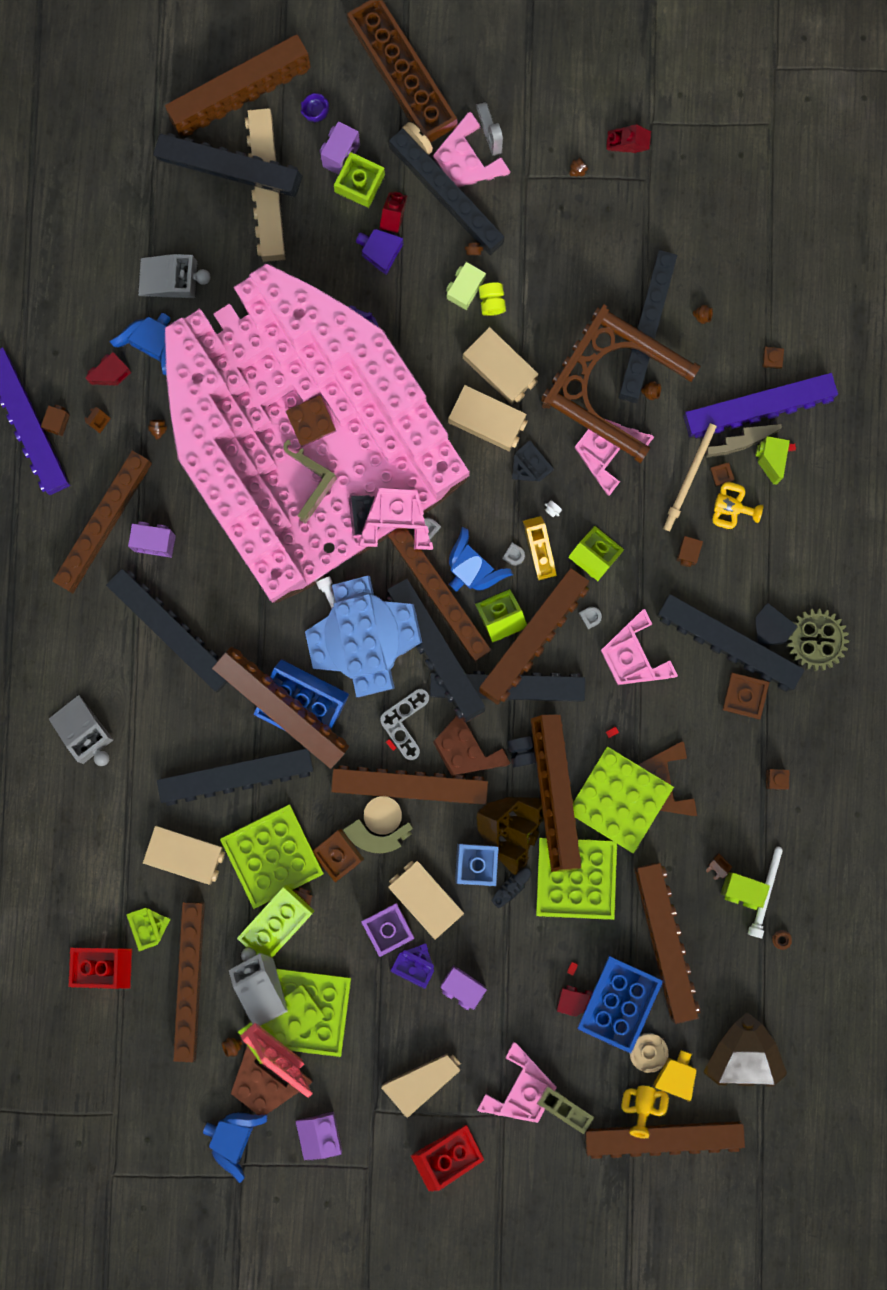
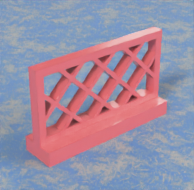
M256 1023L241 1035L242 1040L256 1051L262 1063L306 1097L312 1095L300 1071V1068L304 1065L300 1057Z

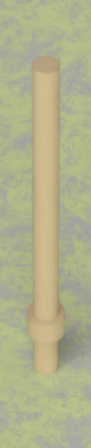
M711 423L708 426L675 503L668 511L669 516L663 527L667 531L671 530L675 519L681 513L679 510L717 426Z

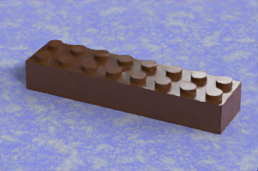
M369 0L347 13L348 24L409 121L420 129L419 133L422 136L425 135L431 143L457 127L455 114L383 0Z
M298 34L164 105L179 137L190 136L194 130L200 127L204 128L211 121L225 117L231 110H238L244 103L255 101L261 94L269 93L276 86L290 82L296 75L305 74L311 68L308 52Z
M661 863L635 867L636 880L660 978L663 981L662 987L670 1020L678 1024L698 1019L697 1013H700L698 1002L693 999L695 988L693 982L688 978V974H691L689 964L683 958V955H686L684 944L679 941L678 936L681 935L679 924H676L674 921L676 910L674 904H670L669 897H672L670 886L666 885L664 878H667L666 869L664 866H661Z

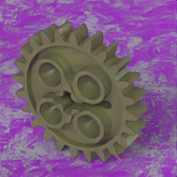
M813 609L809 610V615L806 612L802 613L803 619L800 616L795 617L798 623L793 622L798 628L788 639L791 643L786 645V647H792L793 650L789 652V655H796L793 661L801 660L799 666L806 663L807 670L811 666H813L814 671H817L819 666L822 671L826 670V665L832 668V661L835 664L840 663L837 657L844 658L845 656L841 651L848 650L844 644L849 643V640L844 639V637L849 635V633L842 631L846 628V625H839L842 619L834 620L835 613L828 616L829 610L822 614L821 609H818L815 614ZM805 625L812 627L813 632L811 635L805 633ZM825 626L831 629L832 633L830 636L824 634L823 629ZM818 636V639H833L834 643L822 641L817 644V641H802L800 638L813 639ZM804 644L811 646L812 651L810 654L804 652ZM824 645L830 647L831 652L829 655L823 653L822 648Z

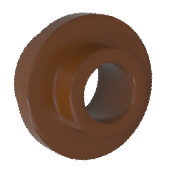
M468 243V247H464V250H466V255H481L483 247H480V243Z
M779 930L774 933L772 942L777 949L785 950L790 947L792 937L787 931ZM781 936L785 938V942L782 944L778 941Z

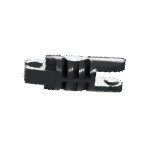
M523 868L522 871L518 872L515 876L512 875L499 888L491 900L497 908L500 909L509 901H512L525 888L524 884L532 875L530 869Z

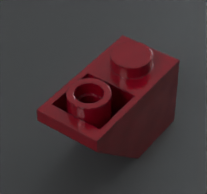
M637 124L608 131L606 149L630 153L649 150L651 131Z
M389 192L382 210L380 229L398 233L408 196L399 192Z
M112 352L105 355L97 367L91 368L85 378L91 385H119L131 371Z
M566 985V988L561 987L556 1011L578 1016L585 1011L593 991L585 990V993L577 991L578 988Z

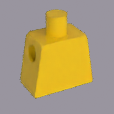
M681 1050L677 1060L668 1058L653 1086L691 1101L696 1068L688 1065L692 1054Z

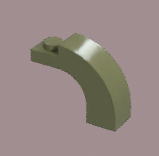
M358 819L343 831L350 841L362 850L371 853H387L400 848L401 844L398 839L401 838L403 841L412 835L410 831L413 828L408 822L393 834L386 837H378L371 834L361 820Z
M548 1086L537 1101L538 1105L582 1134L585 1133L594 1118Z

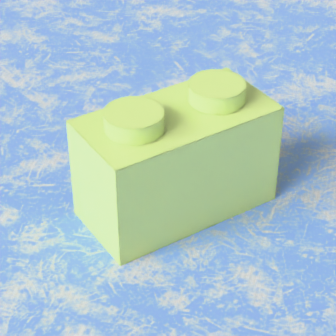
M466 262L463 267L460 266L455 274L457 276L454 283L450 282L446 289L447 299L465 310L469 307L486 276L485 272Z

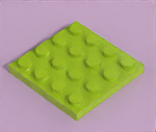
M607 747L573 802L574 817L634 854L674 787Z
M291 805L279 809L220 839L253 909L271 901L285 885L293 890L324 874Z
M539 838L536 916L614 919L617 843L614 841L578 840L581 869L551 872L547 838Z
M276 968L284 997L303 984L325 1015L323 1019L286 1045V1047L291 1051L341 1057L351 978Z

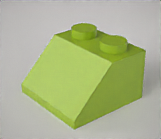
M767 436L757 446L756 456L758 457V464L773 484L777 485L784 477L790 440Z
M594 526L576 546L569 558L591 577L599 581L624 549Z
M510 589L475 604L492 642L519 632L527 626L523 612Z

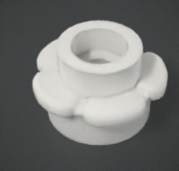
M552 500L548 504L545 503L547 507L545 511L552 517L555 515L559 516L562 509Z

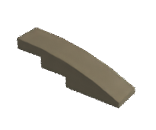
M782 425L743 428L741 436L726 437L723 440L722 446L707 447L705 452L706 458L727 455L758 444L767 436L770 437L779 432Z

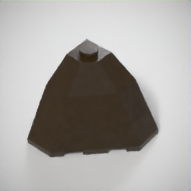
M507 797L490 802L477 812V829L485 845L498 847V859L514 875L526 866L529 860V848L531 845L535 846L540 834L537 830L544 821L541 798Z
M748 1012L737 1020L722 1038L703 1072L718 1085L738 1083V1086L766 1084L768 1087H774L787 1075L776 1042L763 1024Z

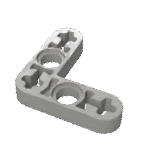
M486 102L477 104V112L492 156L502 153L503 144L499 123L493 124Z
M423 689L414 691L384 712L380 718L382 726L403 756L408 760L417 759L420 749L401 722L428 703L429 695ZM418 693H420V695L425 694V702L422 703L421 701H418L415 704L417 708L414 709L412 703L409 702L408 699L412 698V701H414L417 699ZM402 704L410 706V712L406 715L401 714L399 711ZM396 709L402 719L398 720L396 717L392 720V725L389 723L385 724V716H393L395 713L392 711ZM399 730L404 731L406 734L403 741L395 739V733ZM408 739L412 741L411 743H408L411 748H416V755L413 757L412 755H406L408 750L405 746L403 747V749L400 747V745L406 743Z

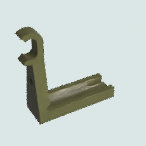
M289 439L283 446L285 453L323 478L297 515L300 518L299 520L306 524L337 480V477L333 472L303 455V448L298 453L288 450V447L291 445Z

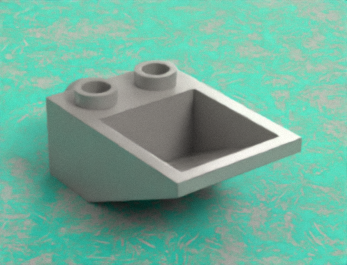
M172 254L141 258L139 296L195 298L196 281L204 285L210 281L211 276L205 269L197 272V260L193 255Z
M78 695L51 716L49 720L77 762L84 764L94 756V762L98 766H105L109 762V755L101 750L111 743L113 738L81 696ZM102 735L103 738L98 741V737ZM87 747L88 749L83 753V748Z
M245 948L241 952L243 963L230 969L229 973L233 988L252 1024L256 1023L261 1026L288 1010L274 959L261 953L256 955L254 949Z

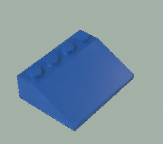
M280 660L270 676L273 682L279 687H283L293 699L298 700L306 710L314 713L319 721L328 725L332 730L349 694ZM258 707L256 708L255 716L284 730Z
M609 956L577 1029L632 1053L663 981Z

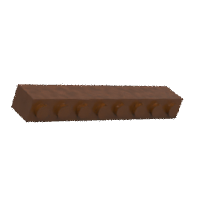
M131 451L53 579L54 583L71 593L75 592L152 464L148 459Z
M397 528L388 534L389 540L472 660L477 662L490 653L491 649L421 549H414V538L407 528Z
M570 568L482 683L479 689L481 694L497 705L501 701L505 702L512 686L516 687L522 679L520 677L524 671H529L533 665L531 661L535 656L539 657L545 649L543 647L547 641L550 643L556 635L554 632L558 626L561 628L564 625L569 611L573 613L578 606L577 601L579 598H584L589 592V580Z
M231 646L212 668L330 769L349 748V745L342 737H338L333 733L328 725L319 721L314 713L306 710L283 687H279L273 682L269 675L260 671L255 663L247 660L238 649H234Z
M540 715L531 718L551 872L581 869V857L561 715Z
M338 766V769H333L331 789L333 793L486 805L488 781H484V777L473 776L472 780H467L463 775H453V778H445L446 774L434 773V777L426 776V772H415V775H407V771L396 770L395 774L388 773V769H376V772H368L369 768L357 767V771L349 770L350 766Z
M200 902L182 903L174 1062H194L196 1060L205 903Z
M741 1121L645 1126L649 1131L648 1138H638L631 1135L630 1130L634 1126L588 1128L585 1131L586 1154L591 1156L592 1159H600L602 1155L619 1158L622 1157V1154L639 1157L642 1156V1153H649L650 1156H659L661 1152L679 1155L681 1151H689V1154L701 1153L700 1150H708L709 1153H719L720 1149H728V1152H739L740 1148H745L744 1124Z

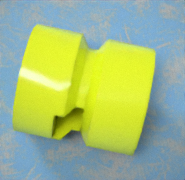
M488 283L479 287L480 299L483 300L481 302L483 315H498L506 311L505 300L502 299L504 296L503 284Z

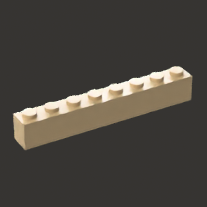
M270 108L248 110L245 124L246 129L250 130V135L247 136L248 147H251L252 153L248 154V157L258 156L265 162H270V160L276 161ZM255 187V190H252V199L256 201L257 208H253L254 219H258V226H255L256 238H260V244L257 245L258 256L262 257L263 262L285 260L279 193Z

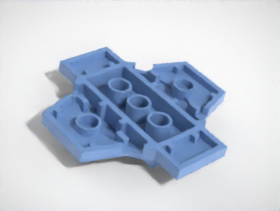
M370 576L332 585L336 603H333L334 607L330 611L329 616L305 631L313 669L341 671L353 679L356 697L395 689L391 669L395 664L396 658L422 642L414 604L384 602L374 595Z

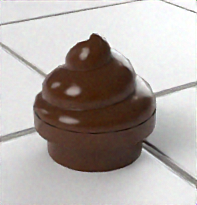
M579 157L577 160L574 159L572 161L569 175L582 177L589 168Z
M702 305L692 313L698 322L705 324L706 322H711L713 309L708 307V305Z
M651 381L641 388V392L649 400L659 399L661 385Z
M150 420L148 430L157 440L167 430L165 420Z
M226 1038L221 1043L227 1057L236 1056L243 1042L235 1038Z

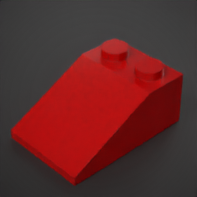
M70 948L69 987L130 988L132 949Z
M467 1125L426 1145L411 1155L428 1191L441 1190L484 1161Z

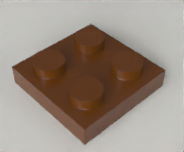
M321 395L285 411L301 447L336 432Z
M731 673L722 710L760 720L769 682Z
M339 829L313 850L315 857L334 882L340 880L365 860L342 829Z

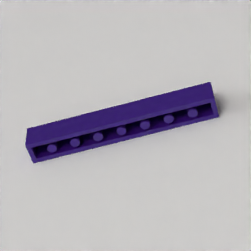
M1 348L0 404L3 408L6 407L8 411L6 417L11 425L14 424L16 431H14L16 438L19 442H23V453L26 458L30 457L32 461L30 467L34 475L38 474L41 480L38 484L42 492L46 491V493L52 495L69 487L70 483L45 431L41 428V422L8 353L4 348Z
M829 373L685 412L683 417L689 438L695 436V439L704 437L710 423L717 426L714 434L725 431L724 428L727 427L736 429L743 426L742 423L750 422V424L760 422L761 418L764 417L773 419L778 417L779 413L786 412V414H791L801 407L810 409L815 407L816 403H831L838 395L833 375Z

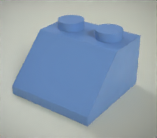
M457 844L455 883L496 886L498 847Z

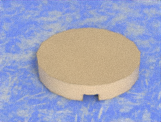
M411 122L403 126V129L429 155L433 147L428 138L419 133L420 129Z
M379 796L372 799L364 810L365 824L376 834L386 835L392 833L399 827L402 820L400 806L389 797Z
M653 1033L639 1035L632 1053H629L633 1065L646 1073L660 1070L669 1056L665 1041Z

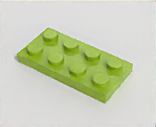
M285 885L237 939L246 948L254 949L256 955L261 953L272 958L314 913V910Z
M303 984L284 997L287 1012L260 1026L284 1046L325 1017ZM252 1022L238 1031L239 1034L242 1035L253 1025ZM248 1045V1047L251 1049V1051L256 1056L258 1061L262 1064L256 1051Z

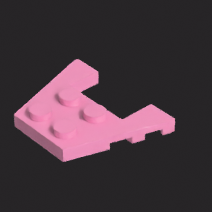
M471 112L466 115L433 155L437 165L457 187L510 174V170L502 158L484 167L470 147L465 137L480 128L479 123Z
M607 420L646 445H649L654 438L653 435L645 434ZM588 429L575 446V449L605 493L610 496L620 481L605 471V468L620 448Z
M377 489L358 546L377 547L378 527L414 529V549L433 550L417 490Z
M645 609L601 650L617 685L670 679L678 676L671 661L652 669L635 633L652 625Z
M513 1042L505 1058L523 1067L504 1103L485 1094L477 1111L538 1123L545 1109L538 1105L537 1101L547 1086L554 1091L557 1087L520 1046Z

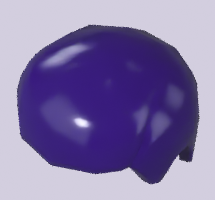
M313 93L308 95L301 102L300 112L308 121H322L329 112L328 100L321 94Z

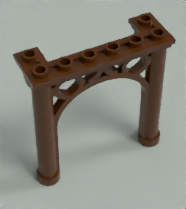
M604 304L601 309L598 307L591 319L592 324H587L582 332L584 334L583 339L576 341L572 348L574 350L573 355L566 357L562 364L565 368L561 374L557 372L552 382L554 385L552 389L547 388L541 399L543 402L542 408L550 409L552 406L633 456L634 460L641 464L651 447L600 417L590 405L587 395V383L593 367L604 355L620 348L639 350L689 382H692L701 365L696 362H690L612 314ZM601 333H606L610 336V346L605 348L597 346L596 339ZM615 335L622 337L628 342L615 343ZM590 341H592L593 349L599 353L596 355L594 352L591 356H583L582 354ZM577 362L582 367L581 375H584L583 379L578 375L569 377ZM572 380H577L581 383L582 391L576 395H570L567 392V386ZM561 388H562V392H563L564 396L559 393V391L561 390ZM582 397L586 409L571 400Z

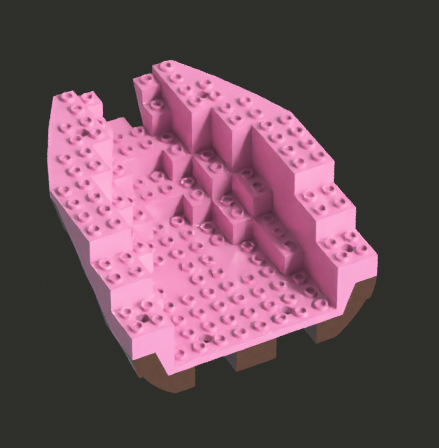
M266 264L250 274V278L234 287L248 313L244 318L239 319L232 306L228 304L213 314L221 330L217 335L201 309L165 328L166 366L171 419L179 461L271 602L279 603L317 584V581L325 578L324 574L352 556L356 555L358 557L372 548L358 546L361 535H352L349 506L350 496L369 495L373 497L379 488L417 490L422 510L425 514L464 484L469 477V470L449 442L448 434L427 404L425 394L384 332L325 293ZM321 395L336 432L301 447L285 411ZM289 439L291 445L288 447V450L298 453L303 448V455L333 472L337 477V480L306 524L300 521L297 515L323 478L285 453L283 446ZM379 527L377 544L388 538V533L396 528ZM332 543L335 546L334 551L326 553L324 551L325 544Z

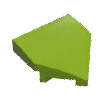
M147 908L126 914L138 951L158 945L171 920Z

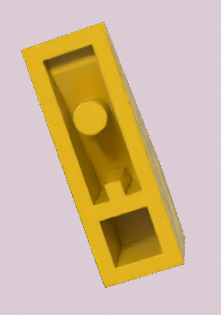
M541 516L524 520L523 525L538 580L557 576L545 522Z

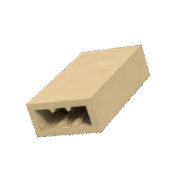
M490 327L463 353V359L511 405L515 401L517 403L520 402L525 396L524 392L528 388L531 390L538 383L539 374Z
M464 385L448 418V423L509 452L512 447L515 448L520 439L517 435L520 430L524 431L528 421L525 420V413Z
M155 826L143 864L211 885L213 881L216 882L219 871L216 869L218 863L223 862L225 852H223L224 847Z
M411 861L403 868L405 872L401 876L396 874L389 881L391 885L388 888L436 940L464 912L418 861L415 863Z

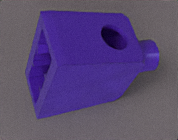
M374 229L370 237L360 233L356 243L364 247L362 257L387 275L403 246V238Z

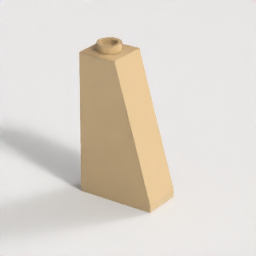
M447 1053L385 1082L381 1088L408 1118L460 1071L459 1065L461 1063L454 1055L450 1057Z

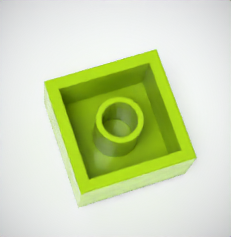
M350 152L334 184L335 193L369 208L385 176L384 167Z
M729 872L726 875L720 894L725 896L724 900L737 904L739 901L744 902L743 906L757 910L758 907L764 908L770 885Z

